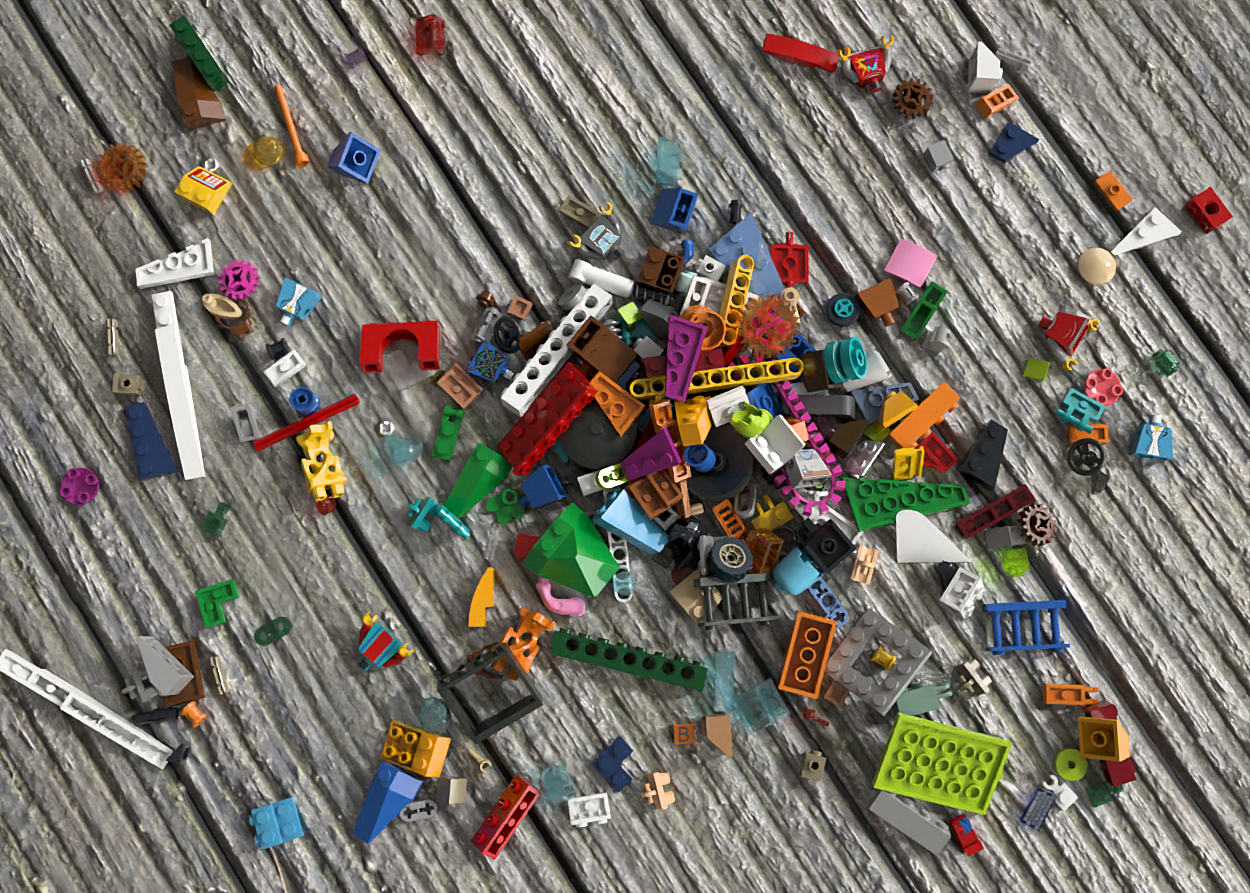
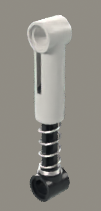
M578 259L574 260L568 276L570 280L576 283L591 286L595 284L605 291L628 299L632 296L636 297L637 300L642 299L644 302L651 299L674 308L678 315H680L686 298L679 294L664 296L663 293L659 294L654 290H647L646 287L642 288L638 284L635 285L633 280L593 267L591 264Z

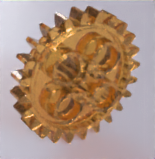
M769 294L765 296V300L761 295L758 296V302L753 298L750 300L752 305L748 303L744 305L747 311H740L743 317H739L737 320L742 323L736 326V328L741 329L742 332L737 334V336L744 337L740 343L746 342L747 346L745 349L752 348V355L759 352V358L763 357L764 354L767 359L771 358L772 354L774 357H779V352L785 354V348L788 350L792 348L789 343H796L793 336L799 335L795 328L800 327V325L795 324L794 321L798 320L799 317H793L796 310L790 311L791 303L784 305V298L778 302L777 295L773 296L772 300ZM769 308L774 310V318L768 316ZM782 317V321L771 326L768 330L761 332L757 336H754V333L756 331L764 328L765 326H767V324L774 322L778 318ZM752 318H755V319L758 320V322H759L758 328H754V327L752 326V324H751ZM779 325L783 326L785 329V333L783 335L778 333L777 329ZM762 335L768 337L769 342L767 345L762 343Z

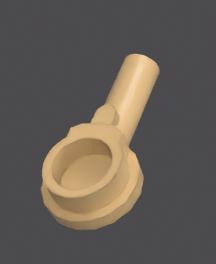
M786 288L781 292L780 300L789 308L793 325H799L801 322L796 307L799 301V293L795 288Z

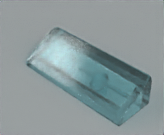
M715 652V712L734 711V652Z

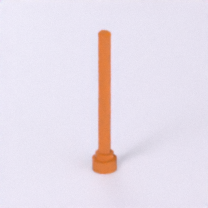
M276 84L274 89L295 151L293 160L297 168H302L309 165L310 161L308 155L302 151L280 84Z

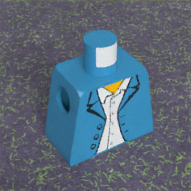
M285 277L276 303V307L284 312L280 322L290 327L294 317L304 321L320 301L321 296L318 292Z
M1149 415V423L1137 427L1129 456L1160 461L1173 459L1172 430L1169 427L1161 426L1162 416Z

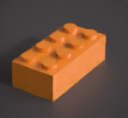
M796 610L776 684L778 689L814 699L818 698L837 621Z

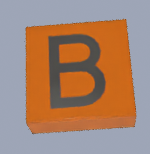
M674 724V744H694V724Z

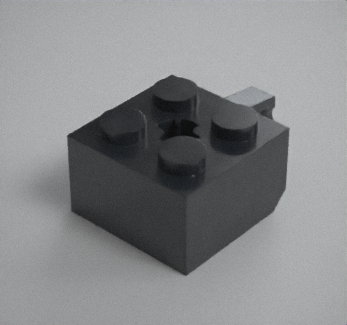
M809 518L801 523L807 530L805 533L807 538L799 546L824 575L828 574L857 549L831 519L827 520L823 525L819 523L814 524ZM824 542H826V544H831V546L829 547L831 550L830 552L829 550H824Z

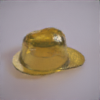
M261 137L256 142L247 146L243 154V162L251 170H263L278 164L285 158L286 146L279 138Z

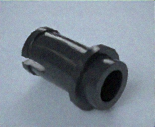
M731 200L728 206L730 207L729 223L737 225V223L741 222V208H743L741 200Z

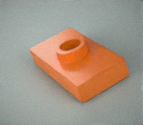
M1111 170L1094 181V184L1115 212L1133 201Z

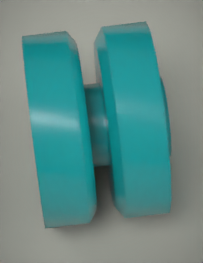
M852 337L843 339L842 342L834 341L827 343L824 350V362L832 382L839 384L848 382L849 379L853 381L865 378L867 358L863 345L858 338Z

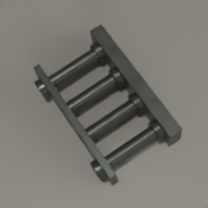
M773 572L747 574L740 581H734L733 583L724 582L717 577L694 579V588L701 587V591H703L706 622L698 623V627L705 626V630L717 629V625L759 621L760 625L771 624V620H778V616L768 615L765 587L767 581L774 580ZM749 583H755L758 586L761 617L751 618L747 588ZM731 584H737V587L740 588L743 619L732 620L729 591ZM713 586H719V589L722 590L724 621H714L711 595Z

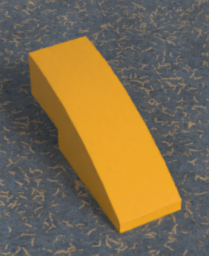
M488 567L476 588L471 603L468 627H486V607H494V568Z

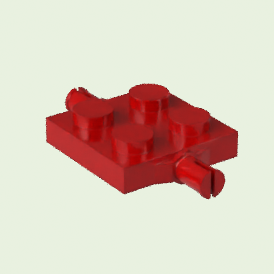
M786 232V243L771 245L770 257L782 284L786 285V288H793L795 284H808L809 245L793 243L794 233L790 232L789 239V232Z

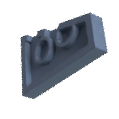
M910 382L850 391L864 419L870 421L868 425L878 420L881 405L886 401L885 396L893 391L896 394L902 391L914 402L919 400Z

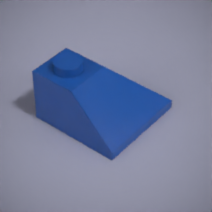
M349 132L333 150L327 167L342 176L368 184L381 150L356 134Z

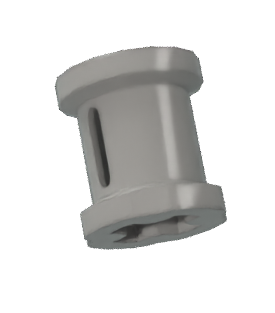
M909 282L904 283L895 291V294H899L905 302L904 305L906 307L920 297L909 287Z

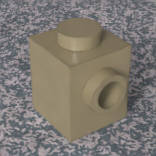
M811 749L810 753L805 751L799 775L821 782L827 758L822 756V752Z
M455 776L439 777L437 801L445 803L446 807H457V803H465L467 779Z

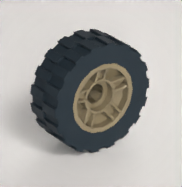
M734 537L719 539L708 554V567L711 569L712 574L722 579V581H728L729 583L738 582L747 575L753 565L751 549L742 540L735 539Z

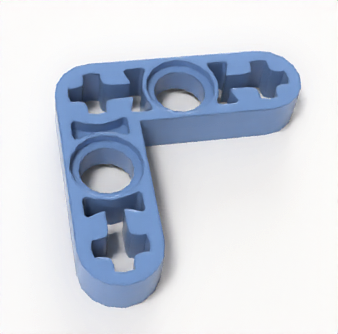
M820 578L817 580L821 583L819 588L821 591L826 589L827 592L821 594L818 598L816 594H819L817 589H812L811 586L807 589L825 612V618H836V612L844 614L842 617L843 621H837L836 631L848 622L849 616L825 581ZM826 595L833 599V603L829 607L824 606L822 603V599Z

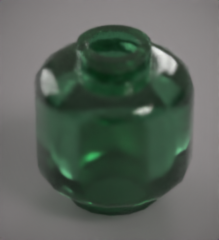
M1160 349L1152 355L1153 360L1150 362V366L1160 377L1166 376L1168 378L1180 369L1181 361L1172 350L1167 349L1163 351Z

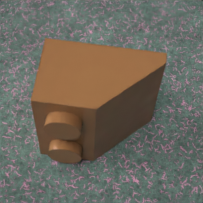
M727 713L704 715V720H700L701 732L705 733V736L728 757H733L730 715Z

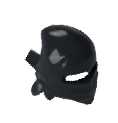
M684 515L681 516L677 524H673L667 534L668 541H672L680 551V555L674 558V563L676 564L674 567L675 571H680L686 566H691L695 571L698 569V562L700 560L696 555L698 540H700L701 535L708 536V530L704 523L694 515L684 518Z

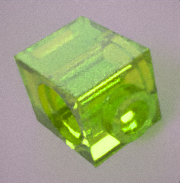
M1026 548L1001 552L1006 575L1012 574L1014 578L1024 576V572L1030 571Z

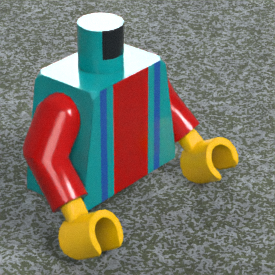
M368 611L363 616V624L359 634L358 643L360 646L358 650L364 657L358 662V665L367 671L372 664H375L378 668L382 666L389 668L400 664L414 650L408 651L406 649L408 643H401L379 622H375L378 618L377 615L371 618L369 616L370 611Z

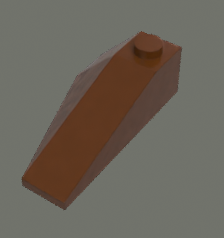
M187 57L172 61L178 103L183 122L186 126L193 130L225 121L222 103L192 59Z

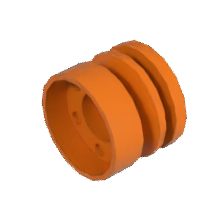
M693 305L685 309L680 315V318L708 327L701 347L702 351L714 349L724 340L726 334L725 322L719 314L707 306Z

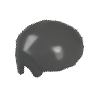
M787 525L775 527L769 533L767 545L770 551L777 556L788 555L797 546L798 537L796 531Z

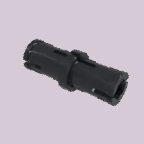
M178 707L168 709L156 708L153 711L137 713L136 723L139 726L148 723L160 724L162 721L178 719Z

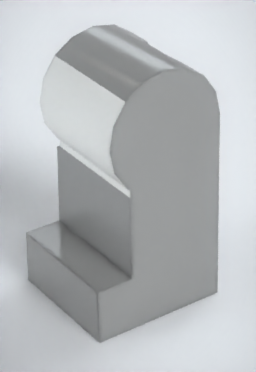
M935 326L933 331L928 330L926 332L922 347L940 353L946 347L951 331L944 327Z

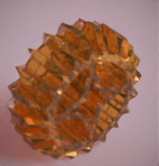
M117 142L116 147L110 144L109 150L103 148L105 153L104 155L99 154L101 160L96 161L98 167L95 168L101 183L107 186L109 190H114L118 193L120 191L127 193L128 188L134 191L135 185L140 187L138 182L140 180L145 181V178L142 176L148 174L145 170L148 168V164L145 162L146 157L134 145L130 146L125 142L123 145ZM121 156H131L132 158L122 159ZM113 177H123L121 180L111 179Z

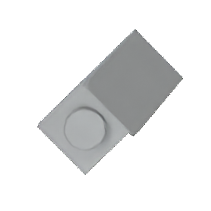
M251 404L230 407L240 442L260 439L261 435L256 422L257 410Z
M1021 525L984 530L987 550L1026 544V536L1021 537L1020 535L1023 532L1018 530V527Z

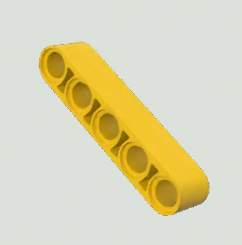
M748 255L738 257L732 261L719 313L726 325L728 341L723 340L718 346L720 348L734 344L738 336L754 267L753 259ZM740 261L743 262L745 269L740 266ZM736 279L740 282V287L736 285ZM732 297L736 300V305L732 303ZM727 316L731 317L732 323L728 322Z

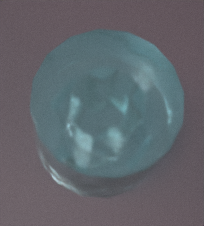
M620 572L613 579V587L621 595H629L636 589V578L630 572Z

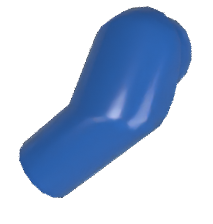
M684 239L681 242L683 248V255L681 257L686 258L683 267L694 257V244L688 239Z

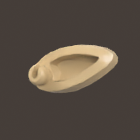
M205 294L202 297L204 307L215 316L230 320H239L244 317L242 309L228 297L220 294Z

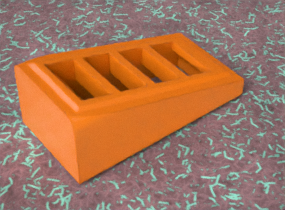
M1007 84L982 97L977 102L976 107L982 116L987 119L1017 101L1019 97L1010 85Z
M728 499L711 509L727 536H734L735 539H738L748 532ZM727 507L728 510L720 515L719 511ZM731 513L733 517L724 522L722 518ZM736 520L737 523L730 528L726 526ZM737 527L741 528V530L733 535L731 534V531H733Z

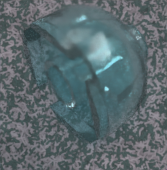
M387 434L385 436L383 451L385 456L393 462L394 466L404 467V465L416 462L419 458L423 446L420 440L406 435L404 438L398 437L399 434Z
M556 761L547 766L539 778V791L542 797L554 803H564L577 794V786L573 788L572 782L574 779L561 763L556 765Z

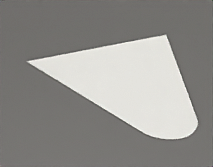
M902 510L896 515L897 563L942 562V560L947 562H972L923 514L913 510Z

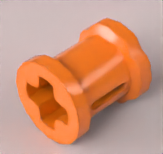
M194 701L180 712L182 716H185L192 723L191 726L193 728L197 727L207 717L206 714H203L195 706L196 703Z

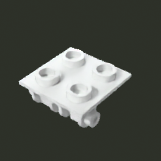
M864 439L858 445L853 457L847 461L844 471L852 473V476L856 479L864 476L885 444Z

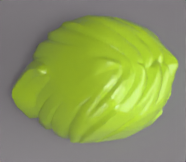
M745 402L743 405L746 409L735 410L729 423L743 437L753 438L765 430L773 420V416L767 410L757 409L755 406Z

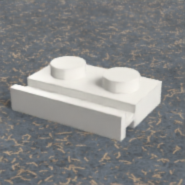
M743 386L706 400L715 427L730 422L735 410H745L746 407L743 404L745 402L749 404Z

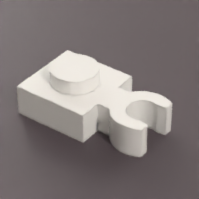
M1049 774L1048 776L1051 778L1052 783L1047 785L1046 782L1042 781L1041 785L1052 791L1048 796L1050 798L1052 795L1055 796L1053 801L1062 811H1065L1078 797L1064 782L1058 785L1057 778Z

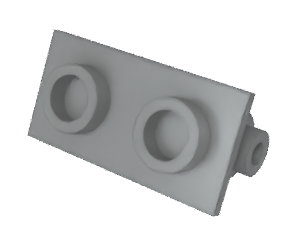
M487 307L470 340L482 345L484 340L490 343L494 335V325L504 314L498 312V309L494 307Z

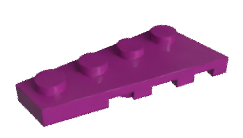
M669 315L665 397L682 403L685 402L708 328L707 326Z

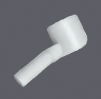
M808 491L807 500L819 501V497L828 495V492Z

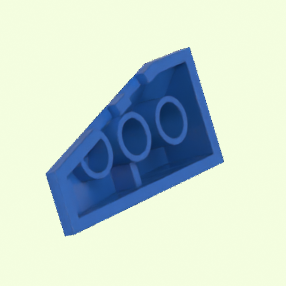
M382 761L372 780L352 834L365 843L370 844L386 828V825L394 817H397L407 804H410L415 799L424 781L393 763Z

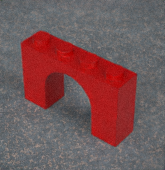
M427 320L362 325L360 365L363 373L383 372L385 349L394 341L402 339L411 340L418 345L420 370L440 369L441 331L438 321Z

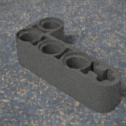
M778 395V400L785 413L782 416L792 417L782 398ZM798 395V401L792 404L794 407L801 401L805 407L803 413L798 414L799 417L808 412L810 417H836L838 420L846 421L855 419V399L848 395Z

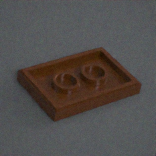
M191 640L165 647L194 676L179 694L163 695L165 708L206 698L195 641Z

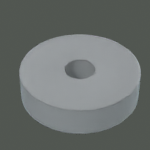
M581 283L574 284L562 294L558 304L564 310L573 308L583 299L586 289Z

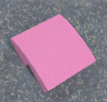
M900 239L884 272L885 274L902 279L903 283L909 282V285L921 289L937 255L919 245Z

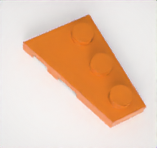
M599 371L590 382L598 391L594 398L620 437H622L646 407Z

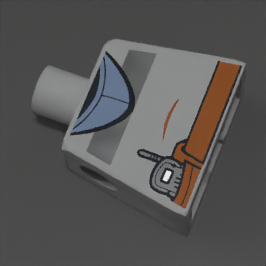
M801 449L784 465L793 489L820 486L832 475L814 449Z

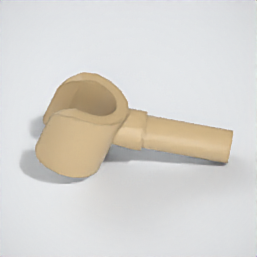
M472 749L468 751L480 764V770L487 773V770L482 765L488 763L492 767L491 761L483 759Z

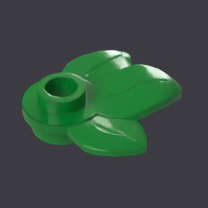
M507 488L500 495L492 496L486 505L487 511L496 512L500 525L509 523L513 517L521 520L524 515V507L519 502V493L513 488ZM509 494L514 497L512 501H507Z

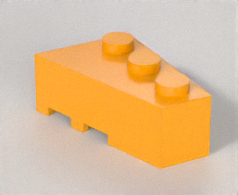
M696 396L693 399H685L684 403L674 401L683 446L703 444L713 424L706 402L711 396Z

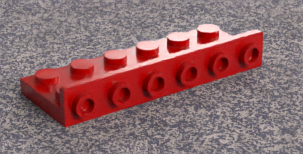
M568 362L496 446L514 468L512 470L514 475L525 476L528 474L532 466L544 456L545 451L555 444L559 435L568 429L572 420L580 415L581 410L593 400L594 395L598 392L573 363Z

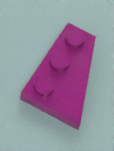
M665 426L620 464L629 481L679 465L682 461Z

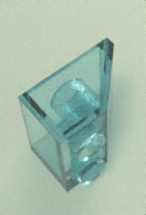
M658 136L655 185L678 186V180H682V169H679V162H683V151H680L679 143L663 136Z

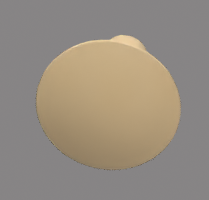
M1091 248L1085 251L1077 262L1080 275L1090 285L1108 282L1116 271V263L1113 256L1101 248Z

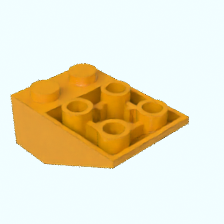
M392 720L380 759L423 776L440 777L451 738Z

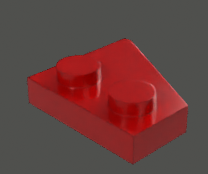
M931 432L914 448L919 449L920 446H923L925 452L923 465L943 473L959 461L934 432Z

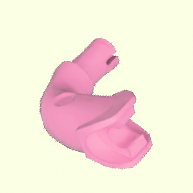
M538 576L536 589L545 607L550 611L569 616H581L585 613V601L579 597H570V599L552 597L549 580Z

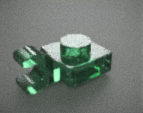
M220 502L215 513L212 511L208 512L200 529L220 537L228 522L224 516L228 513L231 505Z
M1100 781L1085 787L1084 790L1091 806L1096 808L1113 801L1110 795L1124 791L1122 785L1113 787L1109 784L1106 786L1104 781Z

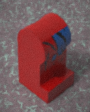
M964 813L949 820L963 854L969 857L984 849Z

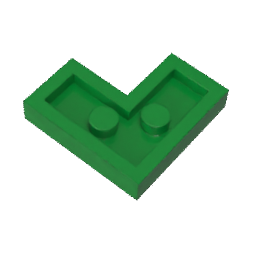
M235 579L195 591L205 628L226 623L222 603L240 598Z

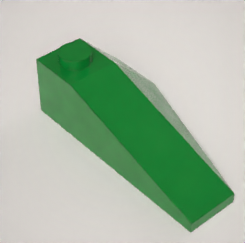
M478 443L444 506L456 518L460 519L494 488L504 482L512 466L501 455Z

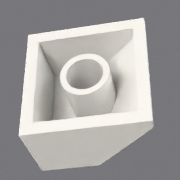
M982 42L976 44L969 56L968 92L989 94L996 87L998 80H1001L1003 70L1000 68V60Z

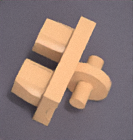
M859 545L850 579L869 585L879 551Z
M659 772L647 773L649 783L644 784L645 791L640 793L641 798L647 797L648 803H654L655 809L663 810L668 808L667 805L675 801L673 792H664L662 785L670 783L669 774Z

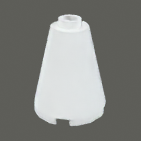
M873 344L865 349L867 358L865 378L853 381L849 379L848 382L843 383L842 391L846 389L847 392L892 377L891 373H886L889 371V368L879 352L872 350L875 348Z

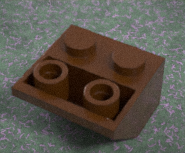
M650 246L637 279L638 286L646 287L650 291L654 290L656 293L673 294L686 258Z

